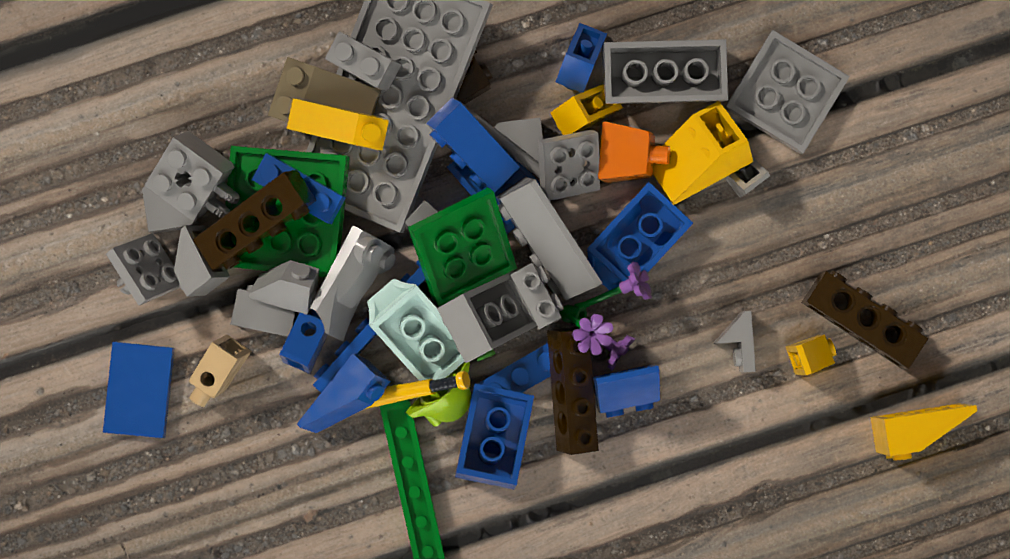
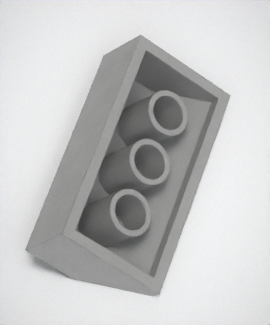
M726 39L604 42L602 67L605 104L728 101Z
M525 177L496 196L500 203L498 207L502 218L505 221L509 219L512 221L516 228L513 234L522 247L527 244L532 252L529 259L535 267L542 266L550 281L546 285L552 294L556 293L557 296L560 295L563 299L568 300L602 284V281L535 179Z

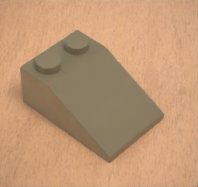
M287 57L268 116L288 122L292 98L373 115L382 90Z

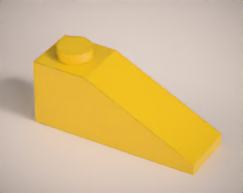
M292 98L286 129L382 151L389 120L383 117Z

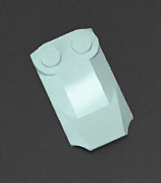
M394 278L367 301L369 326L419 381L446 378L465 362L462 355L458 352L456 344L444 325L437 308L416 284L401 282Z

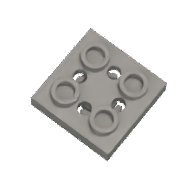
M592 129L538 140L540 187L549 201L600 190V180L598 179V132Z
M153 233L114 247L106 253L120 276L117 280V286L120 287L125 284L120 291L127 295L132 294L139 306L180 288L179 280L174 272V265Z

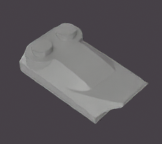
M352 226L310 307L321 318L325 333L341 341L345 338L361 298L368 291L376 276L390 270L396 259L392 246L355 226Z

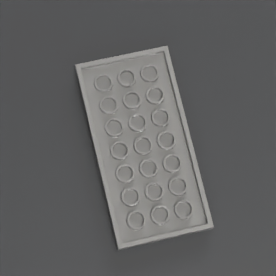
M364 0L351 37L402 64L388 91H381L373 116L389 120L383 150L367 147L360 148L312 135L306 152L350 156L345 210L399 233L404 232L406 227L405 221L412 212L438 146L429 134L432 132V129L426 123L451 98H457L493 4L484 0ZM338 67L336 74L374 87L373 85L356 77L348 71Z

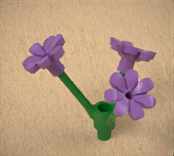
M632 262L628 265L629 279L619 283L618 287L584 302L576 303L574 306L567 304L563 306L564 310L560 311L564 322L575 324L580 328L572 333L574 340L580 341L578 343L580 352L585 353L590 348L593 355H599L602 352L601 346L610 352L608 368L611 371L614 370L619 358L627 353L629 346L635 341V338L627 335L621 341H614L610 336L606 335V333L612 332L613 325L610 322L602 323L603 317L599 314H593L590 320L587 319L586 308L621 292L626 294L633 290L637 297L642 296L644 300L651 299V288L648 283H645V281L649 280V276L645 270L641 272L637 262Z

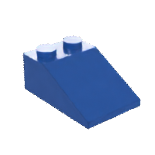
M646 365L593 377L598 412L606 413L607 418L623 415L624 408L635 406L636 412L654 408L653 402L660 401V371L658 365Z
M474 384L455 478L515 489L518 482L534 395Z

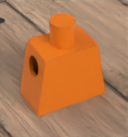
M602 122L599 180L604 183L651 178L653 164L669 165L671 157L670 146H655V135L650 131Z

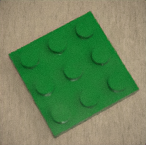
M486 188L408 227L433 303L438 308L456 297L517 268L494 191L490 188Z

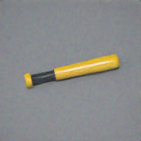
M460 371L454 377L437 380L427 379L387 386L382 397L365 409L433 395L438 391L457 387L460 390H465L470 387V377L466 371Z

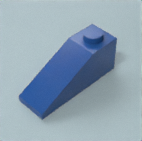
M353 353L297 425L302 429L318 433L371 406L382 397L385 388L391 381L368 359Z

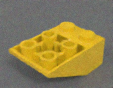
M717 101L693 114L662 145L670 146L669 165L653 164V176L671 203L675 205L754 161L747 138L721 102Z

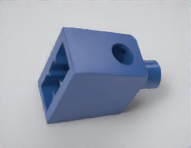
M311 309L307 315L299 313L279 354L283 363L308 374H311L328 336L325 333L322 320L315 310ZM308 329L316 330L312 336L304 335Z

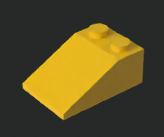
M957 403L872 416L870 418L876 453L884 454L886 459L893 458L894 461L911 459V453L921 452L976 413L977 406Z

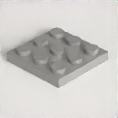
M772 30L725 106V109L802 155L850 76Z

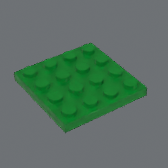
M231 146L229 161L233 163L234 169L228 177L227 185L240 195L237 204L225 201V206L231 211L263 188L262 185L253 181L252 178L265 153L275 156L346 197L350 156ZM277 199L276 207L279 212H282V203ZM345 201L332 224H328L310 213L296 221L292 218L285 223L287 226L286 230L275 237L267 236L262 240L264 245L251 254L245 252L240 256L242 261L233 268L268 271L291 260L319 268V276L326 277L341 249ZM254 216L253 223L259 229V221ZM232 233L231 240L233 244L236 245L237 240L235 235Z

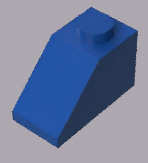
M579 23L564 57L556 83L570 90L584 92L607 33Z

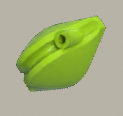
M462 363L447 377H454L460 371L468 373L470 363ZM457 387L438 391L433 395L418 397L406 413L412 418L424 416L433 427H437L442 422H453L461 418L468 411L471 402L470 388L460 390Z

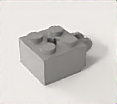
M190 131L172 138L144 185L192 221L204 216L208 210L221 218L231 211L221 201L216 199L217 195L233 204H237L240 199L239 193L225 184L234 169L233 163Z

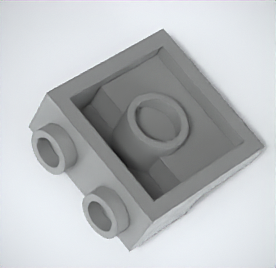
M531 263L510 274L539 329L562 318L560 311L564 310V307L556 293L550 295L545 284L550 281L542 266L536 268Z

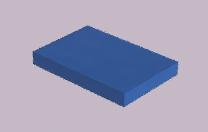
M112 342L103 433L165 438L175 348Z

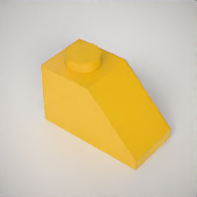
M602 84L571 97L550 113L561 133L567 135L582 132L623 107L621 104H605L604 85Z
M825 334L785 346L795 375L806 376L835 364L833 356H836V350L830 338L826 339Z

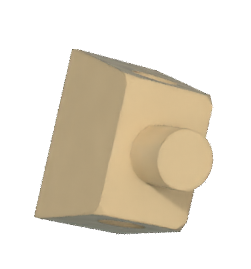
M229 335L213 341L189 379V382L195 386V389L189 396L190 400L201 407H205L211 397L216 398L225 392L252 351Z

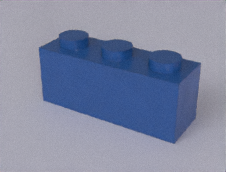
M451 98L426 123L432 129V132L429 134L430 137L441 148L447 145L453 152L449 157L461 169L466 166L473 173L469 178L481 190L486 187L495 193L520 168L466 107L454 98Z

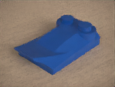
M648 182L587 248V260L602 281V284L608 290L614 289L619 286V283L629 279L630 272L627 267L632 262L639 264L641 272L645 270L648 273L689 229L693 222Z

